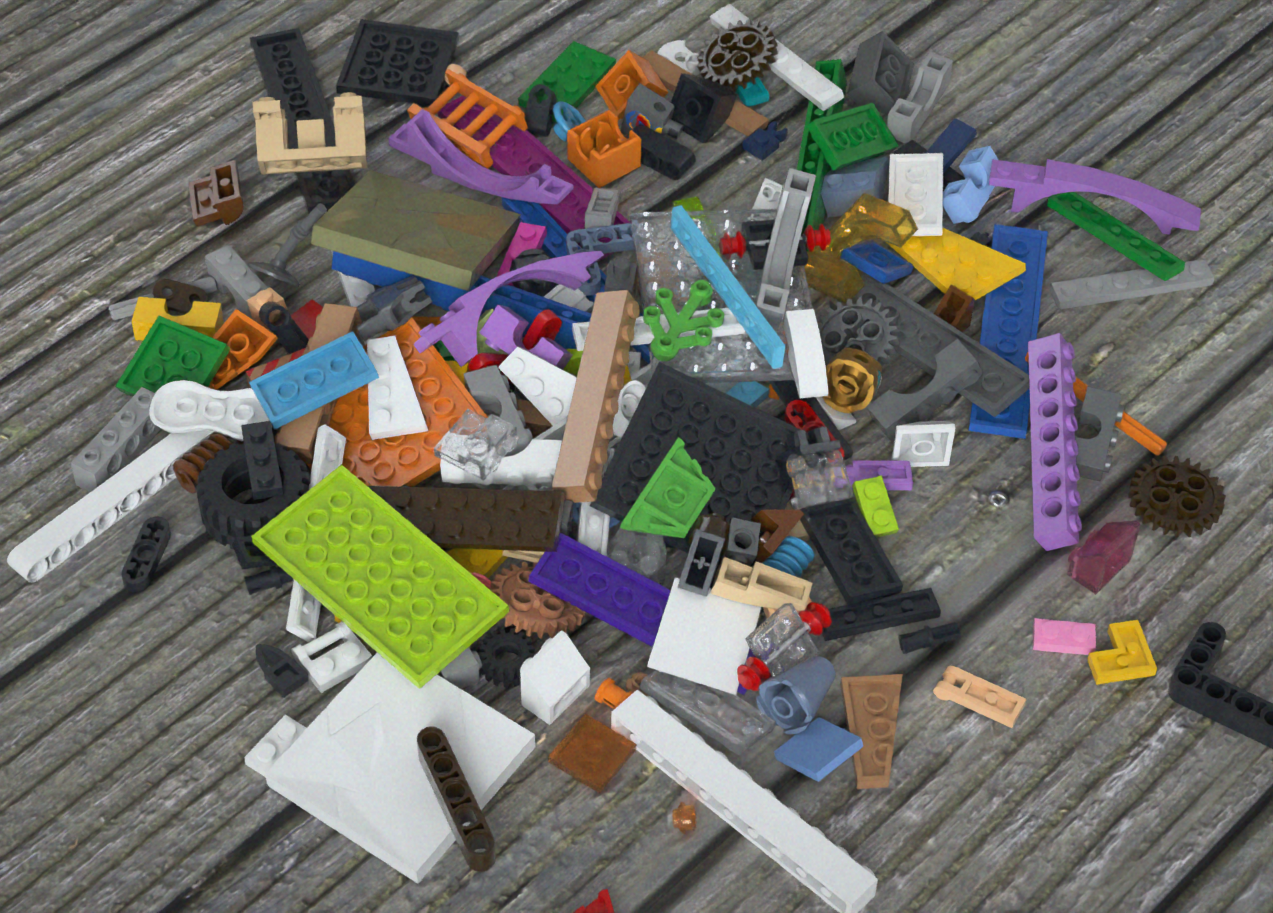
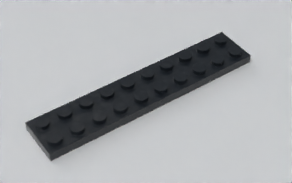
M296 28L250 37L251 48L268 97L275 98V100H280L282 109H285L289 149H298L297 121L323 119L326 147L336 146L335 127L300 29ZM350 169L294 173L308 214L319 203L323 204L328 211L355 185Z

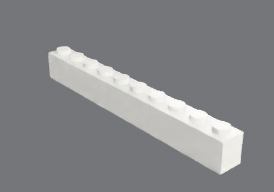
M636 690L611 712V730L839 913H858L875 896L878 879L868 867L861 866L854 861L844 848L835 846L825 838L820 829L814 826L811 827L802 820L797 811L790 807L787 808L776 799L769 789H763L755 783L746 771L736 768L722 752L712 749L699 734L692 733L684 727L675 715H669L660 708L652 697H646L639 690Z

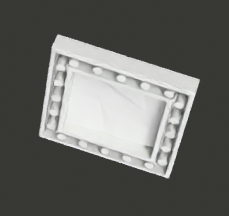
M376 653L332 700L327 708L319 714L268 769L265 776L268 787L414 882L419 883L456 839L419 761L417 748L418 733L422 729L431 726L437 727L444 732L481 810L536 747L535 734L439 675H435L422 688L418 689L379 653ZM442 771L439 774H446L448 771ZM456 796V797H452L451 799H452V800H457V799H460L461 797H457V796ZM470 822L464 823V824H462V825H463V826H468V825L470 824Z

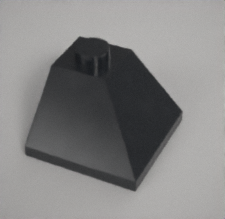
M681 73L671 100L675 107L672 120L684 125L682 131L702 143H707L729 118L738 94L718 82Z

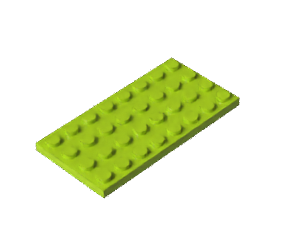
M342 464L251 536L253 544L418 689L422 688L509 613L508 604Z

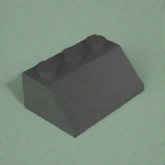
M881 31L859 44L847 94L859 106L873 103L878 112L888 114L899 98L906 100L914 63Z

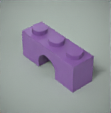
M497 305L479 332L487 338L485 343L496 351L502 349L509 355L517 347H521L562 370L565 368L573 354L552 339L542 337L534 348L526 349L522 342V334L529 322L510 308Z

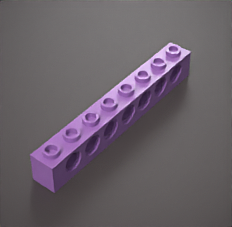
M1060 333L1028 342L1034 538L1046 551L1078 544L1079 531L1082 530L1081 520L1078 516V506L1081 504V499L1077 490V481L1080 479V474L1076 465V456L1079 454V449L1075 440V431L1078 429V424L1074 416V407L1077 405V400L1073 392V383L1076 381V376L1072 368V359L1075 357V352L1070 342L1067 343Z

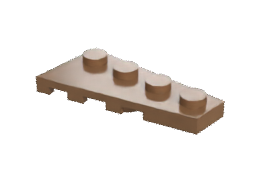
M903 674L841 677L840 686L847 730L861 737L863 747L852 755L857 789L884 788L889 786Z

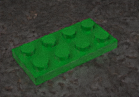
M573 41L519 96L518 105L526 109L531 89L536 85L542 84L556 94L557 102H566L576 109L592 93L600 80L616 64V59ZM546 94L543 97L539 96L538 100L542 102V100H547L548 96Z
M873 103L819 118L807 125L812 139L819 146L826 162L833 171L892 152L899 147Z

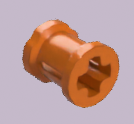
M607 678L598 688L595 700L615 709L633 692H626L616 685L615 680Z

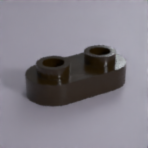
M171 279L160 280L153 288V298L166 299L168 310L187 314L191 310L193 304L189 301V298L192 296L198 297L200 302H208V296L201 288ZM168 288L172 291V295L165 296L162 294V290Z

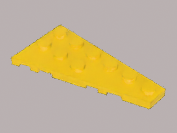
M883 201L880 213L861 214V221L905 260L913 264L921 274L944 294H946L950 285H954L976 301L1026 271V263L943 228V234L939 236H888V203Z

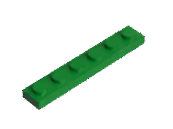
M1066 192L1048 197V207L1163 281H1167L1184 271L1185 262L1077 193Z

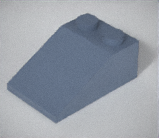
M889 157L868 159L835 171L831 169L824 177L821 191L827 216L838 217L880 213L890 162Z

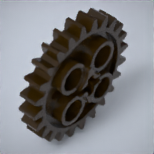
M748 19L745 25L739 20L736 26H733L730 22L726 30L720 27L718 35L711 34L712 41H704L707 48L699 50L702 55L697 57L699 62L697 67L702 78L718 82L728 89L732 87L735 92L739 85L746 89L747 82L756 84L755 78L757 76L764 78L762 72L764 70H771L768 63L776 62L774 55L778 54L776 49L778 44L772 31L768 29L766 24L761 26L759 21L753 24L751 19Z
M1163 456L1161 463L1153 458L1151 465L1143 463L1141 470L1135 471L1134 478L1131 479L1128 498H1131L1130 507L1136 508L1134 515H1144L1142 523L1152 522L1153 531L1161 527L1163 528V535H1167L1171 530L1174 531L1176 538L1179 537L1180 532H1184L1189 538L1193 530L1201 535L1204 528L1211 530L1213 523H1218L1225 506L1226 495L1222 494L1224 487L1217 485L1218 477H1209L1210 469L1200 470V462L1192 466L1190 465V458H1187L1182 463L1179 461L1178 456L1174 457L1173 462H1169L1168 458Z

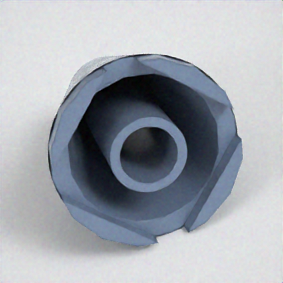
M815 656L765 680L758 688L760 691L756 700L760 713L773 727L779 725L784 728L783 733L799 734L810 725L835 679L836 673L832 663L823 657Z

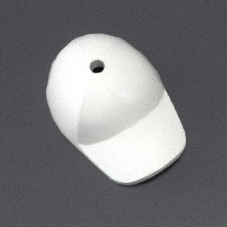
M637 380L630 381L620 390L619 408L613 421V434L618 438L623 437L647 388L642 382Z

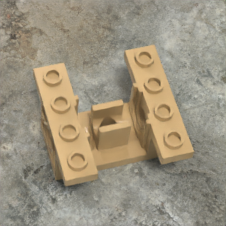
M342 93L340 97H334L335 106H333L336 143L334 147H326L323 119L297 121L298 149H289L287 119H285V109H282L280 100H275L273 97L259 98V101L252 102L256 127L257 161L261 174L368 168L362 96H356V93Z

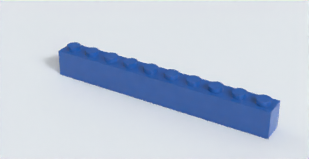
M333 251L331 269L342 272L346 276L365 280L372 285L385 287L412 276L409 273ZM416 276L417 280L421 281L425 287L423 289L424 293L430 296L432 300L430 304L439 306L446 311H450L448 307L459 297L491 280L490 278L480 276L470 290L465 291ZM507 284L491 293L480 314L481 316L489 309L495 310L497 305L510 308L529 322L522 334V337H525L536 316L544 310H552L562 321L561 328L554 341L566 350L577 349L572 332V323L590 322L591 313Z

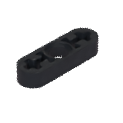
M155 516L143 523L121 573L126 590L138 593L149 587L171 537L169 523L165 518ZM155 532H156V534H155V536H154V539H155V541H154V540H153V537H152V533H155ZM144 550L154 552V555L150 558L144 559L138 556ZM138 568H140L141 576H137Z

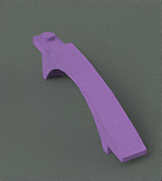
M423 109L388 138L390 147L430 164L433 174L468 188L503 198L542 204H559L574 189L573 184L551 175V167L546 164L536 172L525 176L504 175L479 165L455 147L439 129L430 113Z
M992 159L989 185L1014 189L1011 212L1019 213L1035 201L1055 194L1095 192L1117 197L1138 207L1155 222L1162 234L1170 235L1172 227L1199 231L1200 208L1139 181L1091 167L1047 159L1046 167Z
M591 251L538 261L497 276L459 297L448 307L450 311L439 319L442 323L436 327L431 323L419 332L421 337L413 345L419 353H422L441 340L459 366L462 367L478 354L476 342L478 320L485 302L493 291L515 281L530 279L554 282L575 291L582 286L581 282L584 283L591 278L586 269L595 264L604 254L602 251Z

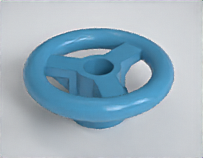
M563 101L555 103L553 113L557 123L553 126V129L561 140L567 142V131L586 122V120L572 105Z

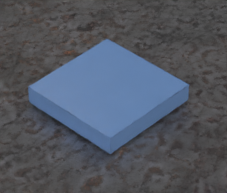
M818 717L804 731L796 734L776 749L774 754L777 761L819 782L863 747L861 737Z

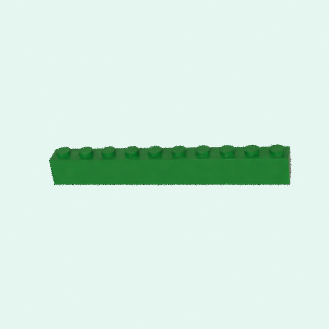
M841 59L816 61L815 70L842 89L844 98L824 111L809 100L797 170L814 174L816 177L801 234H804L808 225H811L813 230H818L819 225L824 223L826 209L821 191L824 177L832 168L826 162L825 156L817 143L812 139L807 125L813 120L843 111L847 79ZM815 246L813 252L806 248L809 257L808 262H817L819 246Z

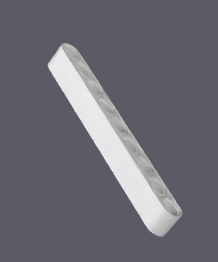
M214 431L169 434L17 545L7 558L8 565L28 582L38 581L176 478L173 470V464L176 460L182 459L186 453H191L192 448L200 446V443L208 439L213 433L221 434L224 437H227V435Z

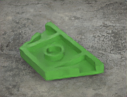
M677 438L624 518L620 528L623 530L685 538L713 495L715 487L709 478L704 476L696 459L692 460L684 449L685 443L682 439Z

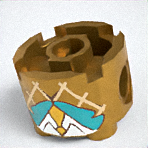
M844 348L841 352L835 354L825 367L828 396H823L822 398L827 405L836 411L853 413L854 411L866 408L880 388L882 366L865 351Z

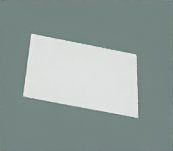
M675 578L647 667L736 695L739 686L737 668L740 665H745L761 607L711 594V589L706 597L678 588L680 579Z

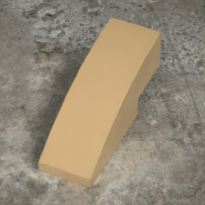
M724 557L717 569L710 593L729 600L765 608L805 610L813 583L757 561L753 567Z

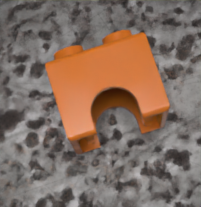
M607 110L567 131V159L593 184L601 188L641 167V138L632 130L629 131V139L625 138L619 129L618 117L610 110Z

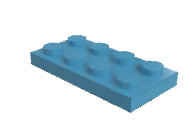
M352 331L250 381L249 384L275 430L378 379L379 376Z

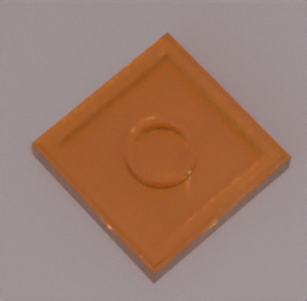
M585 713L550 753L548 762L600 794L634 754L637 744Z

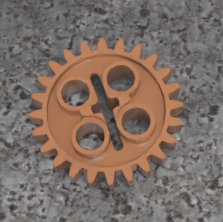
M522 562L521 568L511 564L510 570L502 568L501 575H495L490 590L509 605V613L502 618H506L504 626L507 627L514 624L516 626L515 632L524 629L528 637L533 632H536L538 637L542 639L544 633H548L551 638H554L556 632L559 633L562 630L566 633L567 629L574 632L576 625H581L582 619L585 617V611L528 582L529 575L537 565L536 562L533 563V567H529L527 563Z

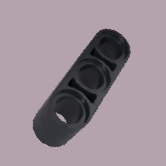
M641 124L632 129L641 138V164L670 179L678 180L696 163L694 153L686 146Z

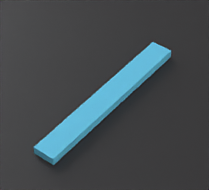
M682 205L673 207L671 216V230L771 367L773 369L782 367L785 351L783 341Z

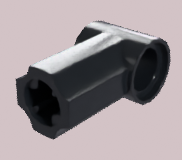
M268 301L264 303L259 310V318L278 337L277 340L287 353L291 354L306 348L309 339L292 319L288 310L278 302ZM274 310H279V319L275 322H269L270 313Z

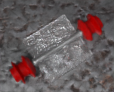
M810 602L807 605V610H801L798 614L792 603H784L745 638L755 657H749L746 660V665H740L737 668L739 683L745 689L759 691V686L768 678L818 656L820 653L809 633L819 636L822 634L823 628H828L831 625V614L828 608L823 604Z

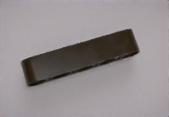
M426 727L417 735L418 757L467 865L474 871H487L492 868L496 860L494 837L444 732L437 727ZM442 771H448L446 774H439ZM456 796H457V797H461L460 799H457V800H452V799H451L452 797H456ZM468 822L473 823V825H471V826H463V825H462V824L468 823ZM477 849H485V850H486V851L481 852V853L475 852V850H477Z

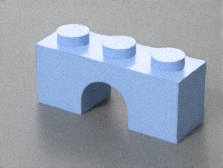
M991 146L969 150L959 166L965 179L948 183L943 191V207L953 224L974 221L979 216V212L988 201L995 187L989 185L992 159L998 160Z

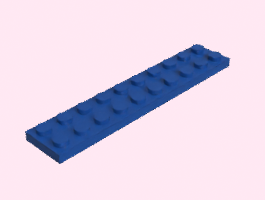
M994 224L991 249L1026 263V271L985 295L979 343L1029 375V363L1026 362L1025 356L1028 352V342L1037 339L1048 231ZM1030 388L996 417L972 402L969 431L1026 439Z

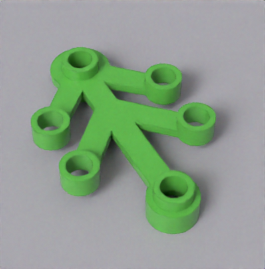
M698 280L692 284L689 300L679 315L672 304V291L667 288H660L656 291L655 302L661 307L670 326L667 333H665L659 322L661 315L659 308L648 306L644 309L643 321L649 325L654 336L651 342V351L658 360H672L678 354L679 349L697 345H709L712 341L713 333L708 327L717 328L723 325L724 312L718 308L710 309L707 316L691 319L699 306L708 305L712 300L713 290L707 281ZM696 330L695 335L678 338L683 332Z

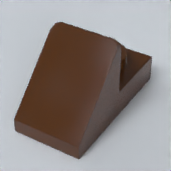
M765 509L759 511L751 518L752 522L761 523L760 529L764 532L759 537L755 560L762 563L773 554L804 515L801 510Z

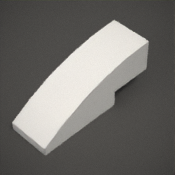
M814 309L786 311L783 328L789 346L788 358L799 398L828 396L824 354Z

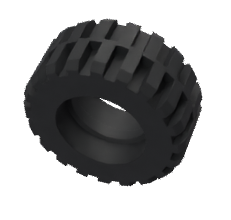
M279 443L275 445L283 495L275 496L258 504H243L232 500L239 493L252 489L244 444H231L229 449L218 451L214 455V460L210 458L203 466L204 470L199 473L198 485L196 486L200 515L208 534L216 538L218 543L224 546L229 544L230 549H233L232 543L235 538L254 535L309 491L310 475L308 474L306 464L300 459L298 454L292 450L287 451V447Z

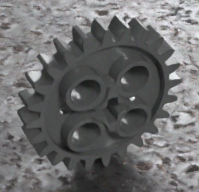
M859 297L856 304H853L852 300L848 298L846 306H843L838 301L837 310L834 311L828 307L829 315L827 317L819 316L822 324H818L825 367L834 355L841 352L844 348L865 351L880 364L890 365L891 362L888 355L897 354L893 346L900 345L897 338L900 335L897 327L898 324L890 310L884 309L881 302L875 306L873 299L870 298L865 304L862 297Z

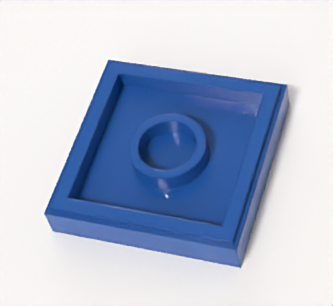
M873 240L843 249L840 257L882 284L910 275L914 268L913 264Z

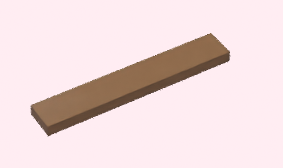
M652 50L643 56L644 59L649 61L664 86L672 92H675L681 73L693 75ZM735 100L731 114L724 123L749 137L759 128L764 130L768 126L769 119Z

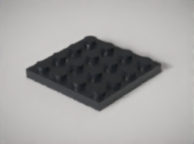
M361 19L337 81L336 91L340 94L356 93V96L430 106L441 95L446 80L445 72L452 62L459 41V32Z

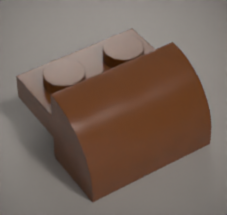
M235 160L210 167L211 176L188 182L192 217L196 226L222 219L225 225H229L241 216L244 206L238 165Z

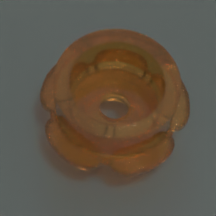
M680 802L678 809H673L672 813L674 828H679L682 834L696 829L695 807L693 804L685 805L684 802Z

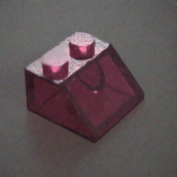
M1136 520L1106 523L1099 531L1094 530L1081 548L1076 547L1071 552L1068 558L1070 565L1067 575L1094 594H1097L1131 561L1141 523Z

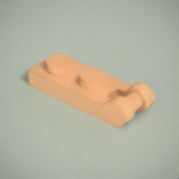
M947 666L943 673V681H939L933 690L935 696L941 700H952L1010 728L1014 726L1026 703V698L955 666ZM958 684H959V685H962V687H961V688H958V687H956V686H954V685H958Z

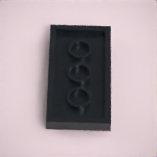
M853 498L800 509L804 513L800 521L847 605L901 593L903 584Z

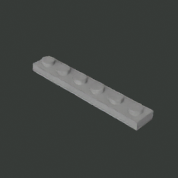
M1200 259L1185 262L1184 271L1167 281H1163L1143 268L1051 283L1050 292L1058 310L1211 286L1213 285L1214 276L1206 260Z

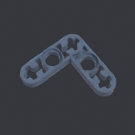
M635 223L574 230L566 236L567 255L591 251H602L605 254L634 250L643 244V228ZM601 237H608L611 239V241L603 243L600 242L598 239ZM576 242H579L580 245H582V249L578 250ZM597 262L586 269L591 276L589 279L590 283H587V281L581 282L582 286L578 288L585 295H594L601 289V275Z

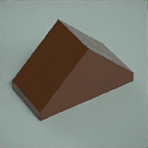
M950 285L934 314L963 332L971 324L975 299L954 285Z

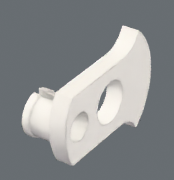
M685 40L666 43L659 49L657 54L695 76L700 74L697 67L699 64L697 60L699 54L692 53L686 48ZM686 57L685 62H679L676 58Z

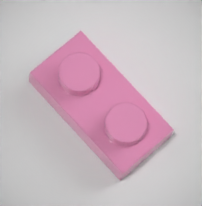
M1034 619L1033 650L1083 655L1095 652V624Z

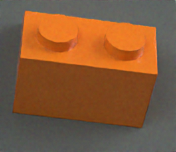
M630 50L623 55L595 86L610 111L618 117V120L624 118L628 99L639 83L663 98L669 93L649 61Z

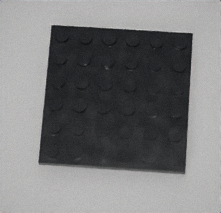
M659 362L602 478V486L598 489L596 501L591 502L589 506L623 522L679 437L685 443L684 449L692 460L696 459L704 476L708 477L715 487L713 495L699 516L718 513L724 516L726 522L729 523L731 517L751 521V518L759 511L765 509L785 510L794 489L791 476H795L796 480H798L800 475H789L787 461H783L782 453L789 450L786 435L801 429ZM806 432V436H807V439H808V443L811 444V443H810V439H809V435H808V433ZM800 462L797 464L798 471H801ZM693 526L685 538L651 533L646 534L689 553L691 546L689 536ZM761 529L759 537L764 533ZM735 542L739 548L746 549L742 543ZM754 560L750 567H753L757 560Z

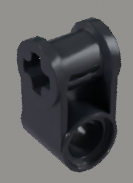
M542 84L536 85L531 89L524 118L528 126L527 130L531 134L548 137L552 128L553 107L557 103V97L552 90ZM546 94L548 96L547 100L540 102L538 100L539 96L543 97Z

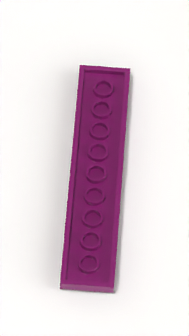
M462 95L447 103L438 112V117L446 119L467 97ZM476 103L453 127L458 130H464L485 108ZM494 114L472 138L477 141H483L503 119ZM512 125L490 148L489 153L493 160L492 166L501 174L509 176H525L536 172L544 164L550 166L551 175L573 184L574 189L559 204H539L567 234L574 230L585 229V213L594 190L528 130L524 132ZM618 211L616 212L614 225L630 223ZM601 237L598 239L600 242L603 243L611 241V239L608 237ZM614 252L605 253L604 256L601 257L597 262L613 254Z

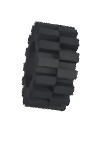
M502 628L499 635L493 631L490 633V638L485 636L483 644H480L479 657L482 663L480 671L482 675L485 674V679L488 682L493 679V685L499 686L500 682H503L504 688H509V682H513L514 687L520 685V668L527 658L535 656L532 640L530 637L525 639V633L522 631L516 635L513 628H510V633H505V628ZM505 652L514 653L519 656L518 660L512 663L499 662L495 657Z

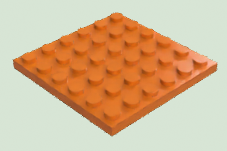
M412 317L405 324L393 331L389 330L378 338L396 337L429 431L372 440L369 434L368 383L337 399L328 425L346 437L342 465L367 486L413 487L441 470L440 462L444 436L473 437L477 446L488 441L486 427L491 425L492 422L437 349L432 345L422 353H419L413 345L421 337L419 334L421 328ZM366 344V345L363 346V349L365 350V352H366V354H367V344ZM306 464L311 471L312 464Z

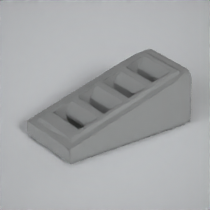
M594 188L585 213V229L614 225L621 191Z

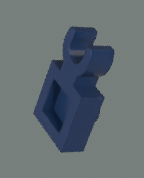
M774 121L769 124L767 131L759 128L743 141V149L763 161L779 148L780 142L787 138L788 129L784 128L782 131H777L778 123Z

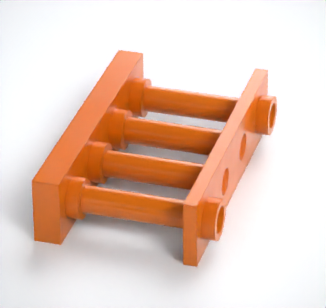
M448 69L445 73L450 86L428 108H421L413 103L407 109L410 119H412L422 109L428 111L439 129L455 147L471 160L488 169L493 164L489 153L490 148L512 125L524 132L528 129L524 118L525 113L520 107L512 106L470 82L463 74H457ZM457 93L467 97L446 119H440L435 116ZM476 103L485 108L464 130H458L453 127ZM494 114L503 119L483 141H477L472 138Z

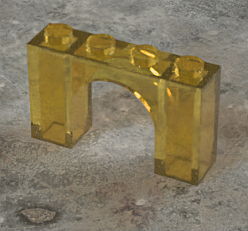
M864 193L829 229L831 242L830 245H827L826 250L822 251L819 246H815L813 252H807L809 257L807 265L793 267L803 285L847 303V299H852L865 284L854 265L840 260L843 249L867 239H880L901 248L918 230V227L909 210Z

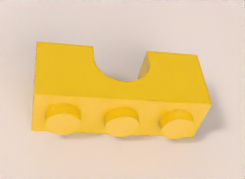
M138 297L132 317L135 340L141 341L144 340L158 316H162L211 338L224 324L221 303L193 301L192 308L187 314L172 316L168 313L166 299Z

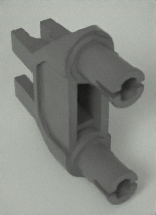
M415 275L395 284L379 288L367 295V298H365L366 302L357 306L362 323L357 325L356 328L364 341L385 329L393 331L405 324L415 313L432 303L430 296L426 295L423 291L425 288L423 283L418 281Z

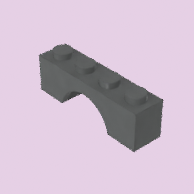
M958 339L935 355L936 373L932 381L925 388L911 394H899L888 390L866 406L872 420L891 442L895 440L896 426L926 420L932 415L933 411L944 403L952 401L957 393L965 387L973 385L983 375L976 358Z

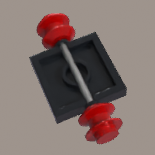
M774 220L742 222L741 232L737 231L735 237H730L725 232L723 238L719 240L721 255H725L726 259L730 260L732 254H737L738 258L742 259L745 252L748 251L753 270L763 269ZM823 224L819 225L818 230H813L811 225L806 227L804 234L800 236L793 266L807 265L809 257L806 248L810 252L814 251L815 246H819L822 251L826 250L827 245H830L831 242L829 229H825Z

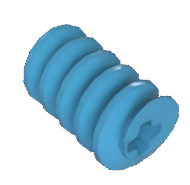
M787 536L773 554L762 564L799 578L802 575V571L808 567V563L814 560L815 554L812 548L803 540Z

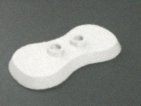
M187 380L173 381L159 388L152 398L149 409L151 421L167 432L214 431L239 441H243L241 425L269 421L251 388L220 391Z

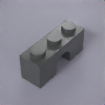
M1087 386L1079 424L1094 428L1098 435L1091 439L1075 436L1079 449V454L1076 456V465L1082 478L1101 482L1103 472L1109 473L1113 456L1107 455L1109 446L1115 447L1119 432L1113 428L1115 421L1121 422L1125 405L1119 404L1122 395L1120 393Z

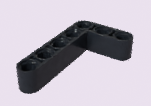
M1203 623L1174 670L1168 690L1170 698L1190 710L1273 749V703L1210 674L1220 656L1226 638V631L1218 623Z

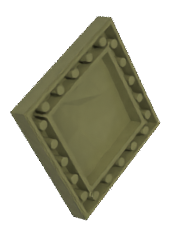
M370 170L313 225L311 244L469 291L514 237L519 226L521 214Z

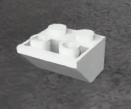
M562 630L554 638L547 639L542 645L541 650L533 658H527L520 668L521 705L549 725L590 686V667L568 635Z

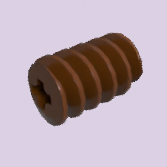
M213 433L208 439L203 440L200 446L192 448L191 453H186L182 459L176 460L173 464V470L181 486L192 494L196 493L194 484L198 485L197 479L199 473L204 470L203 466L210 458L214 460V455L221 449L224 451L229 449V445L232 443L223 435Z

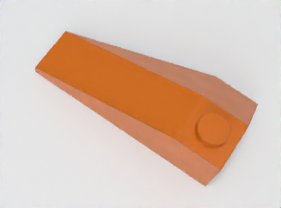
M235 309L212 337L226 343L230 347V351L208 388L219 389L258 362L278 337Z

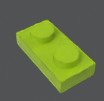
M882 475L855 481L852 484L859 510L874 536L878 538L897 533L899 528Z

